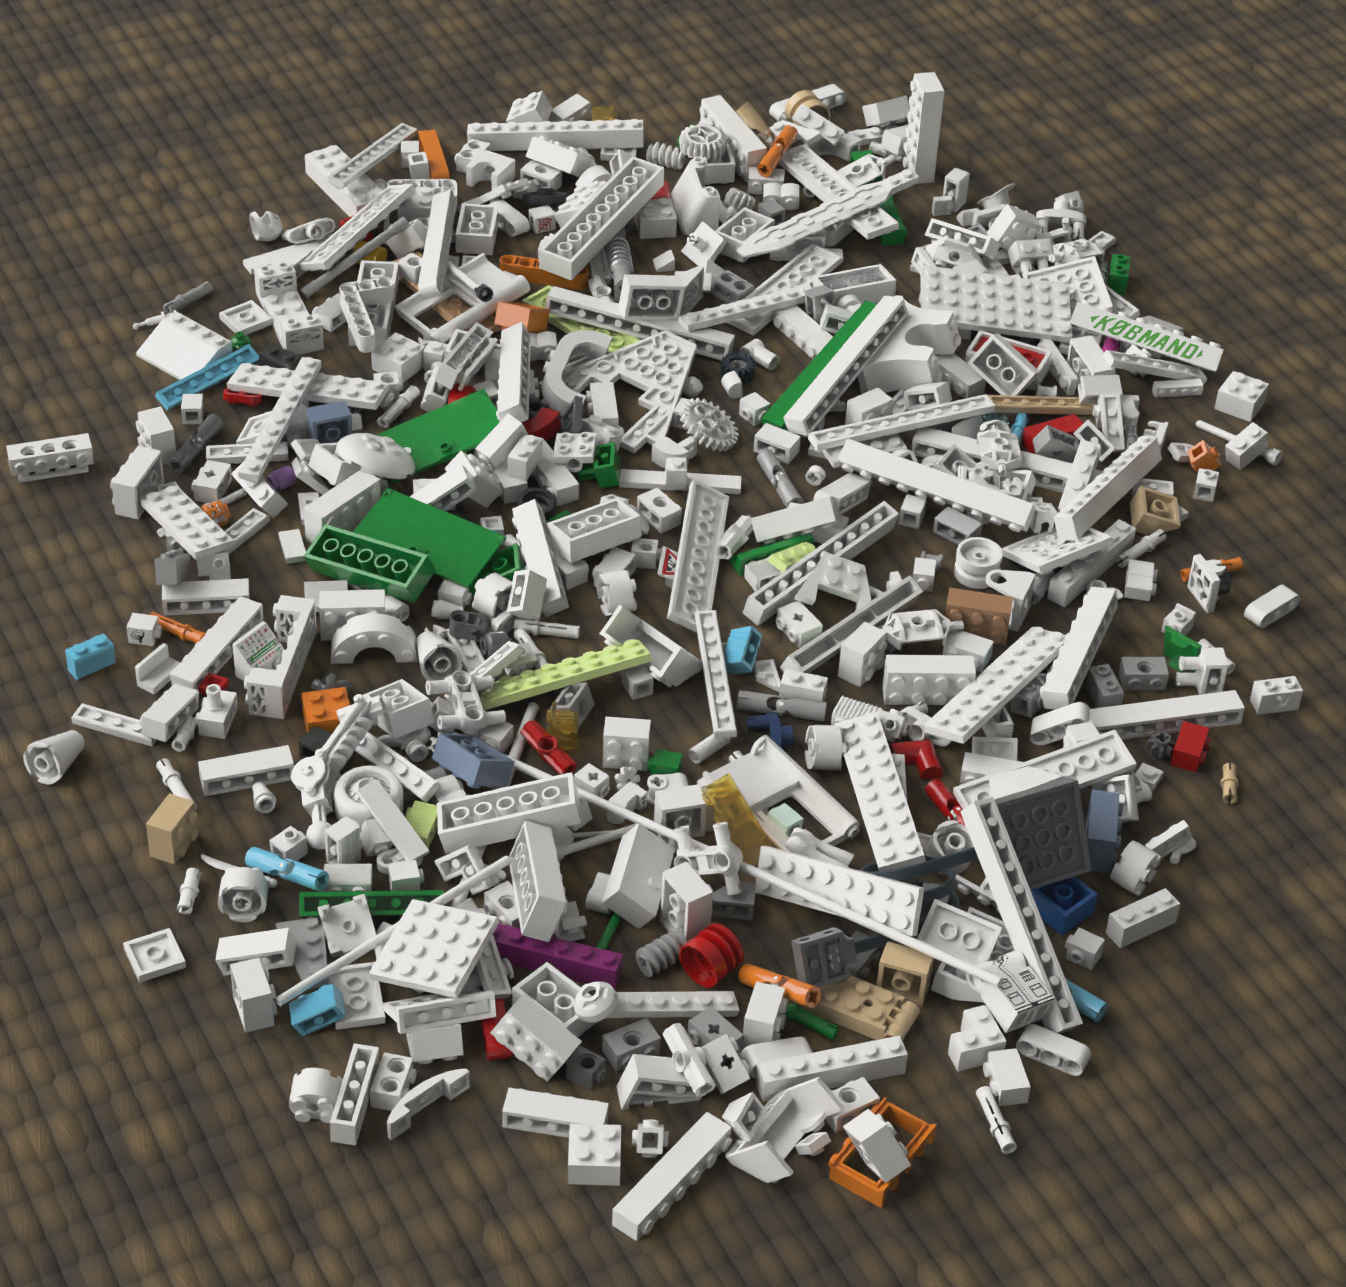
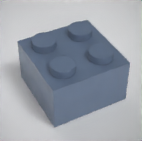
M345 401L306 408L308 439H317L320 444L338 443L341 438L352 434V414Z

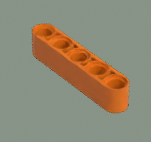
M436 130L417 131L420 152H425L427 156L430 179H449L448 167Z
M503 255L500 257L501 271H507L517 276L522 275L528 283L575 290H585L588 288L589 269L586 266L572 280L540 269L539 259L515 255Z

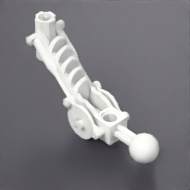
M357 694L354 696L355 703L353 705L337 710L340 724L336 727L333 734L321 749L315 751L316 755L299 761L292 770V782L301 791L303 807L309 813L313 822L307 830L306 838L308 844L317 850L326 849L324 831L332 826L326 822V815L333 811L334 788L341 776L339 771L344 767L372 725L378 724L379 720L377 717L387 713L386 705L381 695L364 700L361 694Z

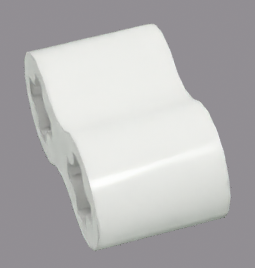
M598 872L594 884L586 898V909L610 914L611 909L602 904L610 878L609 874Z

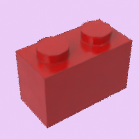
M1183 721L1170 766L1197 773L1199 764L1204 765L1207 752L1204 750H1208L1210 746L1209 728Z

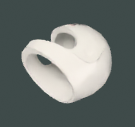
M255 211L250 213V224L257 241H274L280 236L283 226L278 215L266 211L263 217L260 218Z

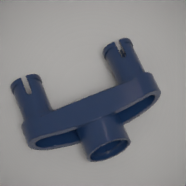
M776 712L746 717L748 731L757 729L770 730L771 739L782 750L783 746L794 745L792 725L781 726Z

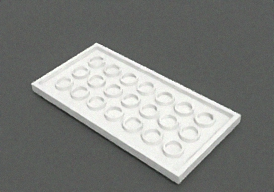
M926 265L921 266V308L953 311L954 318L957 320V328L1036 339L1050 338L1052 341L1070 343V339H1072V325H1070L1069 284Z

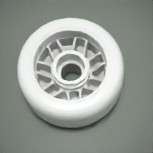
M361 766L343 774L334 788V808L337 819L341 820L347 816L352 821H356L360 827H362L365 820L375 819L357 794V789L375 779L380 782L403 813V787L398 777L393 772L378 766Z

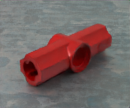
M535 720L525 723L520 730V734L539 753L541 760L548 763L558 775L571 772L573 774L577 764L558 745L556 738L549 735Z

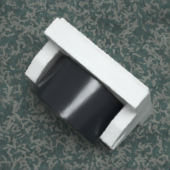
M1201 554L1193 557L1187 587L1203 609L1210 613L1214 612L1215 604L1219 597L1230 592L1231 579L1222 561L1214 559L1206 561Z

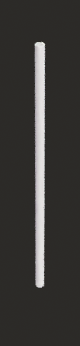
M502 857L430 903L445 905L511 864L509 857ZM399 922L275 998L276 1003L282 1006L387 941Z

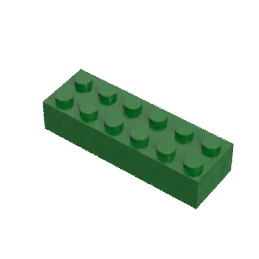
M327 524L322 527L303 556L313 572L339 580H347L348 583L367 589L385 590L387 595L415 603L435 572V568L426 554Z

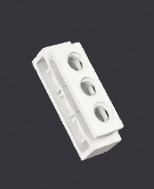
M476 322L441 363L434 380L450 390L456 383H459L458 390L462 391L491 356L498 340L494 338L490 341L493 332Z
M88 433L6 446L12 477L18 476L19 483L89 472L88 465L94 464ZM47 450H54V452L45 453ZM27 453H33V454H34V455L24 456V455L27 454ZM56 468V471H54V472H50V470H49V469ZM35 471L36 473L34 475H29V472Z

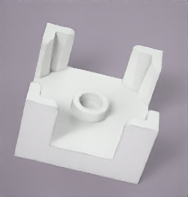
M365 894L354 896L352 901L332 907L329 904L317 907L332 958L347 954L376 936Z

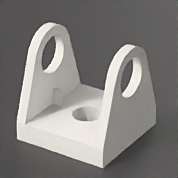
M992 570L986 575V583L1005 596L1013 597L1009 629L1018 631L1031 606L1036 574L1023 571ZM1002 576L1007 581L998 584L993 582L991 577Z

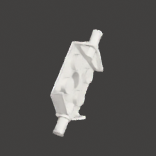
M868 154L837 172L858 188L879 176H882V179L885 180V167L895 162V158L892 154L885 159Z
M1086 239L1052 245L1053 254L1049 256V261L1068 263L1092 256H1097L1103 261L1106 247L1103 244L1098 245Z
M995 424L990 427L991 430L978 433L976 443H979L981 462L988 463V468L998 470L1000 477H1002V474L1003 477H1006L1008 470L1017 469L1021 466L1022 458L1018 437L1009 431L999 430V426L996 424L995 427Z
M932 609L889 614L881 630L887 632L886 640L895 648L901 650L902 643L942 639V645L944 646L951 630H963L964 624L962 620L950 622V619L944 617L938 610Z

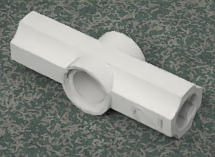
M599 275L592 276L588 280L592 296L614 302L611 296V288L606 285L604 278H601Z
M742 515L721 536L722 539L715 547L716 555L720 559L728 560L749 539L748 535L753 531L750 516Z
M681 1023L673 1024L665 1029L663 1036L673 1053L672 1062L675 1070L684 1073L697 1096H704L712 1091L716 1084L705 1066L706 1057L703 1049L693 1045Z

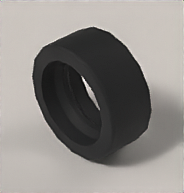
M536 487L526 489L519 494L517 507L535 499L537 502L548 506L546 509H543L546 521L555 516L556 500L550 491Z

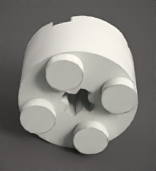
M627 570L599 574L600 577H597L598 599L601 598L604 603L600 607L605 616L613 615L619 605L629 612L637 610L636 600L633 596V592L636 591V583L634 579H630Z
M492 573L484 579H479L475 585L476 592L472 608L480 613L487 614L491 619L496 618L508 607L512 581L498 573Z
M814 725L808 727L805 743H808V750H805V761L808 769L841 770V757L847 750L846 742H842V726Z
M955 820L941 823L934 831L926 847L927 856L940 858L973 848L974 845L966 825H961L958 823L959 821ZM971 862L952 867L955 874L965 871Z
M1131 841L1120 855L1122 858L1119 864L1116 862L1110 879L1139 897L1145 889L1146 885L1144 883L1146 881L1151 883L1157 871L1154 868H1157L1162 860V856L1139 842Z
M247 867L229 868L225 871L220 883L218 907L223 914L225 912L230 916L229 919L236 922H250L257 919L259 914L264 913L267 903L268 882L263 875V871L259 868Z
M306 1068L298 1076L296 1073L293 1077L289 1108L295 1114V1119L299 1122L320 1119L324 1123H330L343 1079L338 1075L337 1079L330 1076L331 1071L322 1068Z

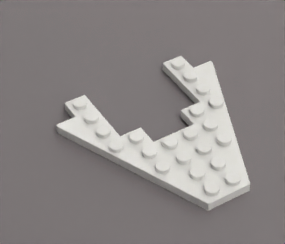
M665 330L567 370L562 376V381L568 388L578 393H581L592 382H613L614 384L618 379L646 391L638 399L639 405L650 411L622 436L620 447L635 454L646 442L653 445L667 437L673 421V411L682 395L697 351V345ZM540 381V382L538 383V389L541 390V391H542V388H541V387H542V382H543V381ZM544 398L540 401L547 404Z

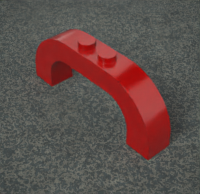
M456 383L449 393L448 404L475 393L474 387L466 385L460 391L458 390L460 384ZM544 407L532 419L521 422L528 435L543 438L545 442L555 436L562 427L560 412Z

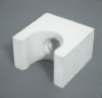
M485 149L466 166V185L471 187L475 186L479 181H492L493 189L502 184H508L515 179V159Z

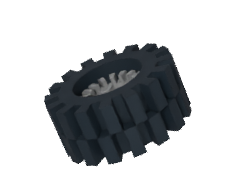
M738 352V355L731 353V356L727 354L721 360L720 375L723 378L725 374L735 371L741 382L746 385L755 378V360L752 359V356L747 357L746 353L744 355H741V352Z

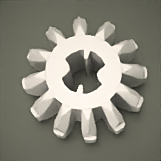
M730 188L724 200L725 204L731 205L737 211L744 207L752 210L756 201L752 196L736 188Z

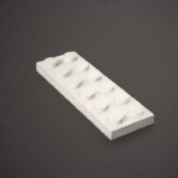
M177 485L139 497L140 505L195 560L234 547L233 539Z

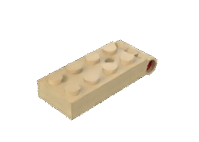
M853 976L820 987L821 999L814 1008L799 1004V1007L875 1040L900 1036L903 1041L920 1013L919 1007L914 1002L904 1001L905 997Z

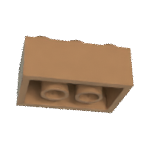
M949 588L945 617L950 619V622L962 620L964 624L962 631L994 641L993 644L1006 646L1013 597Z

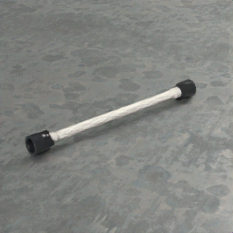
M449 260L447 261V269L476 292L478 299L482 302H488L493 298V291L490 287L483 283L479 285Z

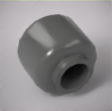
M504 631L486 633L480 641L481 653L488 659L508 641L513 642V640Z

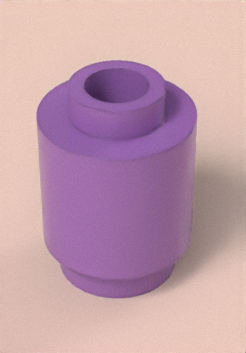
M287 465L270 472L266 479L277 491L295 485L298 477H296L294 469Z

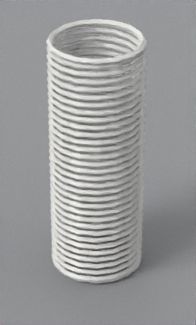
M713 733L689 750L690 759L692 758V761L697 764L730 743L731 737H726L725 739L714 738Z

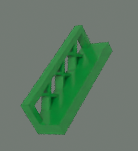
M811 533L799 534L795 537L732 555L728 562L741 576L745 574V565L751 561L766 559L771 554L803 542L813 544L814 537Z

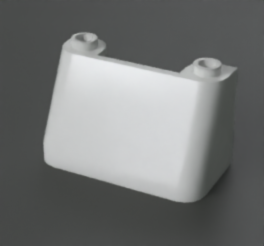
M695 157L692 159L671 192L676 218L681 232L685 235L694 233L702 221L714 231L719 227L720 195L714 187H705L706 168L708 165L706 157Z

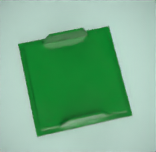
M1166 625L1163 654L1170 658L1168 666L1180 673L1186 671L1179 668L1180 656L1199 657L1202 645Z

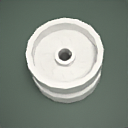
M982 537L965 539L957 548L954 567L955 578L966 587L974 589L990 587L986 583V575L992 570H1001L1002 549L990 539ZM993 576L991 580L997 583L1000 576Z

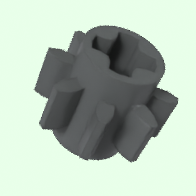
M1157 732L1155 735L1151 734L1150 740L1147 741L1146 749L1151 750L1150 755L1154 758L1164 759L1167 756L1171 757L1175 742L1170 741L1171 735L1168 733Z

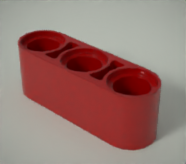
M503 998L495 999L496 1017L480 1020L488 1061L513 1058V1052L505 1045L500 1044L491 1034V1031L506 1014Z

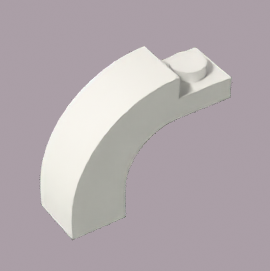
M844 134L835 147L823 139L810 146L806 143L805 145L818 156L835 155L850 161L851 152L860 151L861 140L852 135Z

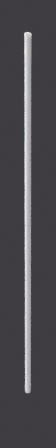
M507 756L515 761L513 768L539 780L553 777ZM577 787L578 793L586 798L587 802L636 824H641L651 831L678 842L674 830ZM691 838L692 844L695 847L708 846ZM743 861L740 863L739 870L992 985L1000 987L1003 978L748 863Z

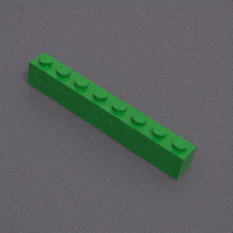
M872 150L851 152L850 164L868 154L873 155ZM879 176L864 185L880 182L883 180L882 176ZM890 196L886 202L878 206L899 223V229L888 234L879 235L882 246L903 244L904 237L907 236V228L903 226L902 216H899L898 207L894 204V198Z

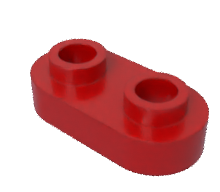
M226 388L223 390V399L229 404L245 403L247 406L254 407L262 402V394L231 391Z

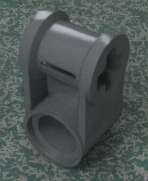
M455 610L450 614L449 634L453 638L480 642L481 638H484L485 634L488 633L492 620L484 613Z

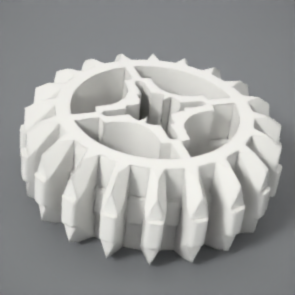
M705 124L690 125V128L686 127L681 132L679 138L680 151L683 152V155H688V158L706 157L708 161L711 158L716 159V157H721V154H724L726 150L727 140L725 133L716 126L712 127Z

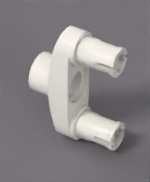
M1068 201L1054 202V209L1040 210L1036 213V219L1042 225L1037 234L1042 233V231L1043 233L1048 232V222L1062 224V219L1068 218L1069 223L1073 224L1072 239L1077 240L1078 234V240L1084 239V225H1086L1087 217L1081 212L1070 210V203Z
M318 218L293 229L283 230L281 237L283 240H288L294 244L321 240L324 236L334 231L335 222L330 218ZM313 228L316 229V233L314 235L312 234Z
M919 701L914 706H908L900 711L903 712L902 717L908 719L907 723L910 724L908 735L913 741L931 739L933 744L942 747L953 742L952 740L924 733V724L931 719V717L926 715L928 706L925 703L922 704L923 702Z

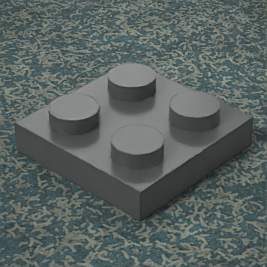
M575 396L561 418L562 427L560 434L565 432L582 433L584 428L582 416L585 407L582 406L583 397Z

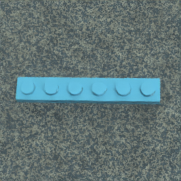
M248 344L156 392L155 397L168 411L182 403L183 394H200L229 379L241 363H250L252 365L259 363V355Z

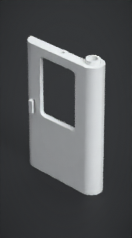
M482 253L458 268L479 285L483 283L492 289L493 298L490 301L482 302L477 298L476 292L470 286L450 272L445 275L442 295L423 300L420 292H417L394 307L402 319L430 341L446 343L450 341L455 329L466 331L476 322L479 323L495 313L498 301L513 302L530 291L528 281L522 275L517 276L515 280L489 262L485 254ZM451 295L459 296L472 306V308L438 329H429L415 318Z
M768 735L760 737L754 743L749 754L711 773L703 772V777L710 783L729 781L734 785L736 796L731 804L780 850L790 852L785 847L789 837L763 813V810L788 797L796 799L832 834V836L822 840L824 843L835 846L848 838H854L860 831V822Z

